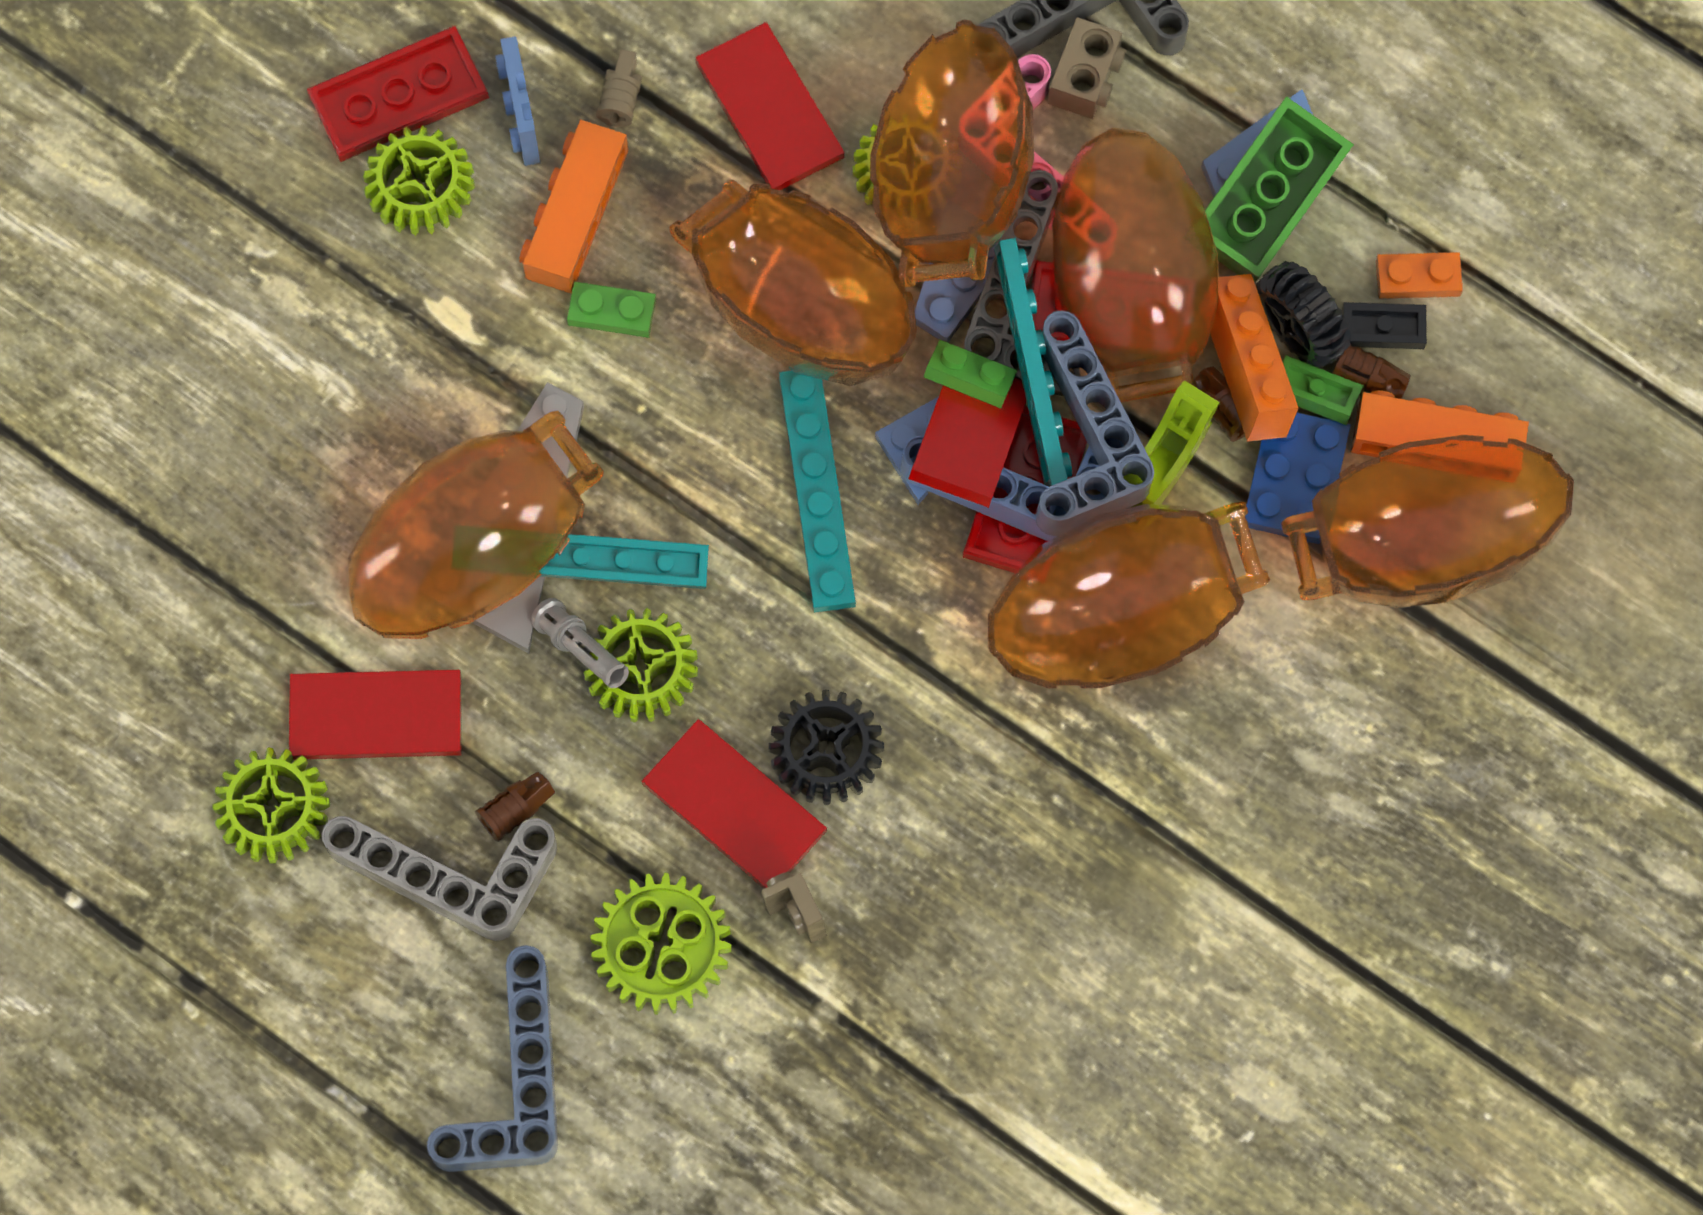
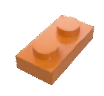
M1460 252L1377 255L1378 299L1460 297L1462 294Z

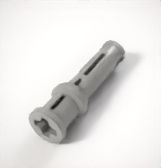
M548 598L536 606L532 613L531 624L537 632L551 637V643L556 649L562 652L570 651L595 675L602 679L609 688H617L626 681L629 674L627 666L619 662L586 632V625L583 620L575 615H569L566 612L565 605L560 600ZM549 614L554 620L551 622L545 615ZM568 630L571 636H568L565 631ZM593 652L598 657V660L594 659L589 653Z

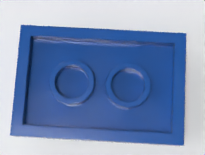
M1296 413L1287 437L1261 440L1242 527L1324 545L1351 425Z

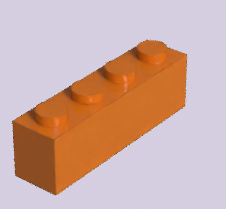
M581 119L575 133L571 131L568 133L562 154L565 155L561 168H554L549 180L548 190L551 191L547 204L541 203L535 215L534 226L537 229L533 239H526L521 249L519 262L523 263L526 279L572 294L574 281L577 282L627 156V134Z
M1252 274L1213 277L1201 308L1228 387L1230 388L1246 440L1248 442L1285 438L1289 433L1299 407Z
M1386 391L1363 392L1357 410L1351 453L1516 482L1523 467L1529 421L1519 420L1516 415L1501 412L1494 415L1478 413L1475 408L1466 405H1457L1453 408L1439 406L1434 401L1426 398H1414L1411 401L1399 399Z

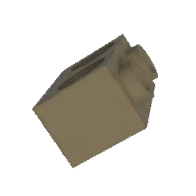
M1076 17L1050 84L1047 104L1094 119L1098 106L1105 108L1113 88V84L1107 83L1111 72L1119 73L1124 61L1126 49L1120 48L1123 32ZM1090 48H1098L1102 50L1105 54L1101 56H1092L1087 52V50ZM1076 83H1086L1091 89L1079 91L1073 85Z

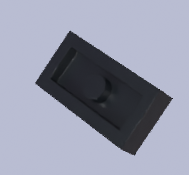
M1343 302V318L1349 325L1348 329L1351 332L1350 344L1352 346L1364 348L1425 349L1427 344L1426 305Z

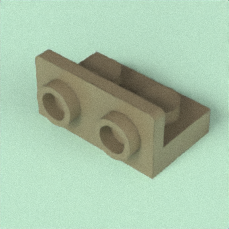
M785 872L767 882L768 887L763 889L761 893L769 915L788 908V914L798 935L806 932L811 943L827 936L823 918L801 872L793 876L790 872Z

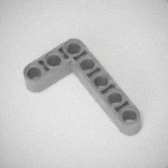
M346 816L335 817L327 822L322 831L323 843L331 858L336 862L494 941L504 940L513 933L557 852V841L551 825L539 818L529 819L523 822L517 829L488 884L484 886ZM350 832L355 835L354 841L350 846L346 848L333 846L334 838L338 834ZM534 834H542L548 838L547 844L540 850H530L525 844L527 839ZM379 851H387L393 854L391 862L385 867L377 868L370 863L372 857ZM417 870L428 871L431 874L429 881L421 887H414L408 883L409 877ZM514 871L524 872L528 876L527 881L519 888H511L504 883L506 877ZM462 889L469 893L467 901L460 906H451L446 903L447 896L454 890ZM492 909H502L507 913L503 923L497 926H491L484 922L485 915Z

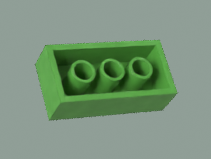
M1286 96L1185 238L1237 275L1252 274L1255 282L1262 275L1354 144Z

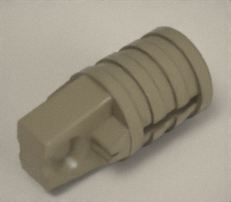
M621 49L615 70L607 69L602 96L599 102L600 106L597 108L596 116L607 125L626 127L632 123L634 105L642 81V75L635 74L637 55L634 51Z

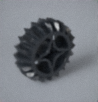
M1284 261L1279 266L1275 265L1262 276V279L1256 283V288L1272 331L1276 332L1280 341L1284 342L1289 348L1290 353H1295L1300 361L1322 368L1328 363L1331 364L1351 346V332L1348 329V322L1343 318V310L1337 306L1335 298L1331 297L1326 286H1322L1315 275H1310L1307 268L1300 267L1299 264L1293 261L1290 263Z
M825 689L822 691V701L816 702L814 695L808 692L805 694L806 706L803 707L797 700H792L790 708L794 715L781 711L778 714V720L783 726H772L771 736L777 740L769 743V752L778 755L771 760L772 769H784L778 776L781 784L794 780L791 786V794L796 796L803 788L807 789L806 801L809 803L815 800L816 793L823 794L824 805L831 803L832 793H837L839 800L846 802L848 800L846 789L849 787L855 794L860 795L863 792V787L859 779L867 783H873L875 774L869 768L877 769L882 766V759L875 755L884 751V742L876 740L882 734L881 726L869 725L874 719V713L871 710L859 715L862 707V701L859 699L854 700L850 706H847V694L844 692L839 693L837 701H830V692ZM833 718L842 721V723L835 727H826L817 719ZM803 727L810 745L802 751L803 756L795 760L791 752V744L796 733ZM857 734L861 741L862 751L857 762L850 768L846 762L843 749L850 744V738ZM819 740L820 742L827 741V746L829 741L833 742L834 754H826V750L823 753L819 752ZM818 767H826L834 772L836 776L821 777L805 770L811 772Z

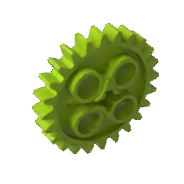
M664 873L661 884H655L652 876L646 874L645 886L641 888L633 879L629 880L631 893L626 895L616 888L614 893L618 903L613 905L603 902L602 904L608 918L595 917L594 919L595 926L603 930V933L592 934L590 937L591 943L602 946V948L591 953L593 961L605 962L596 970L598 977L611 975L612 977L606 985L608 992L615 991L621 987L620 1002L624 1004L632 996L635 997L636 1011L639 1012L646 1002L652 1003L654 1015H658L662 1003H668L673 1014L677 1012V1001L683 999L689 1008L694 1007L692 994L697 992L700 996L708 998L709 995L705 983L709 982L719 985L721 983L720 977L714 970L728 969V961L719 956V954L732 952L731 944L720 940L731 934L730 926L717 925L726 917L724 909L711 912L716 903L715 896L711 895L702 900L700 898L703 890L702 885L699 883L690 891L687 890L685 876L679 879L676 886L671 885L668 873ZM645 908H653L660 913L659 919L652 925H642L636 920V917ZM671 908H675L677 913L667 932L670 946L662 947L654 977L647 979L646 973L655 956L654 942L652 940L659 941L661 939L668 912ZM691 921L697 923L701 927L700 933L692 939L680 937L677 929L684 922ZM631 948H639L646 955L643 962L639 965L630 966L622 961L624 952ZM674 961L684 964L687 968L684 976L676 980L668 979L662 973L664 967Z

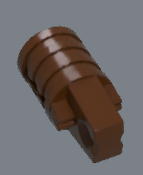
M1352 344L1339 357L1332 372L1335 375L1363 385L1362 389L1368 393L1372 391H1386L1399 399L1404 395L1411 377L1410 374L1384 358L1377 357L1371 352L1363 351L1359 347L1356 348Z
M1214 366L1204 368L1191 385L1220 402L1213 415V419L1220 425L1222 431L1227 434L1230 441H1238L1245 437L1226 378Z
M536 772L525 780H519L504 789V792L499 793L493 800L485 803V806L475 811L479 821L494 840L499 842L506 834L511 833L514 828L519 827L525 820L533 817L539 810L538 808L555 794L550 782L541 773Z

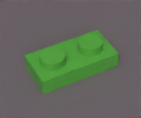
M574 281L567 316L568 326L649 338L656 304V294Z
M939 340L927 365L924 378L1002 408L1017 370Z
M1286 355L1283 365L1298 407L1347 425L1363 385Z

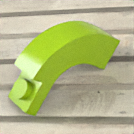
M1185 380L1181 383L1161 422L1145 446V450L1154 467V478L1149 494L1144 501L1115 513L1116 516L1141 531L1166 499L1195 455L1213 423L1211 419L1220 402ZM1128 474L1123 476L1130 484L1137 485L1143 483L1137 475Z

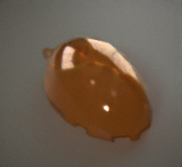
M963 19L956 23V29L937 38L932 34L905 63L902 70L906 74L897 91L891 90L883 105L870 155V180L874 184V201H872L875 214L881 222L884 234L896 247L901 249L899 280L904 288L914 287L916 282L963 277H970L973 281L983 280L986 274L989 250L996 245L1018 216L1034 162L1033 105L1017 55L994 27L977 26L972 21ZM919 262H921V263H933V264L919 265Z
M1112 127L1082 145L1062 178L1052 224L1053 276L1061 310L1072 313L1080 321L1121 402L1175 393L1184 380L1195 386L1192 365L1197 362L1204 352L1217 313L1219 284L1218 253L1204 203L1177 157L1146 132ZM1181 366L1182 375L1122 386H1119L1118 376Z
M729 180L723 185V191L684 221L677 220L670 225L669 230L674 240L692 254L699 278L715 310L740 338L795 373L848 386L893 374L902 362L916 338L917 327L913 296L910 291L907 292L899 279V271L892 259L855 221L833 207L827 210L820 204L810 201L811 195L795 190L786 193L777 189H770V184L753 183L748 192L735 180Z
M551 411L524 431L502 430L467 439L423 462L376 506L348 557V591L354 619L359 624L368 627L378 635H382L383 638L423 639L429 637L428 632L447 626L454 629L472 623L520 595L542 575L539 570L552 560L556 553L561 555L570 541L569 533L578 519H582L585 503L580 495L598 483L604 474L601 466L598 463H592L565 426L566 420L560 411ZM551 436L577 470L568 479L542 445Z
M1458 435L1406 442L1379 452V457L1360 463L1358 466H1355V463L1339 473V479L1328 485L1324 490H1319L1312 500L1313 511L1287 517L1282 521L1281 526L1283 533L1289 536L1301 583L1298 587V593L1302 600H1316L1343 593L1359 602L1395 608L1448 603L1510 580L1549 547L1571 515L1574 479L1569 473L1566 474L1557 461L1553 459L1551 453L1517 439L1508 438L1507 443L1484 441V436ZM1315 530L1318 533L1328 577L1320 579L1316 577L1305 534Z
M1241 501L1234 502L1206 513H1201L1185 506L1157 504L1135 506L1099 514L1040 545L1000 589L988 614V650L1013 677L1048 689H1057V686L1079 685L1080 688H1103L1156 675L1182 662V657L1198 650L1203 645L1205 647L1220 635L1219 630L1234 615H1238L1245 602L1242 594L1261 588L1270 582L1268 571L1262 569L1245 516L1248 513L1246 503ZM1229 522L1246 572L1245 575L1237 578L1220 529L1221 525Z

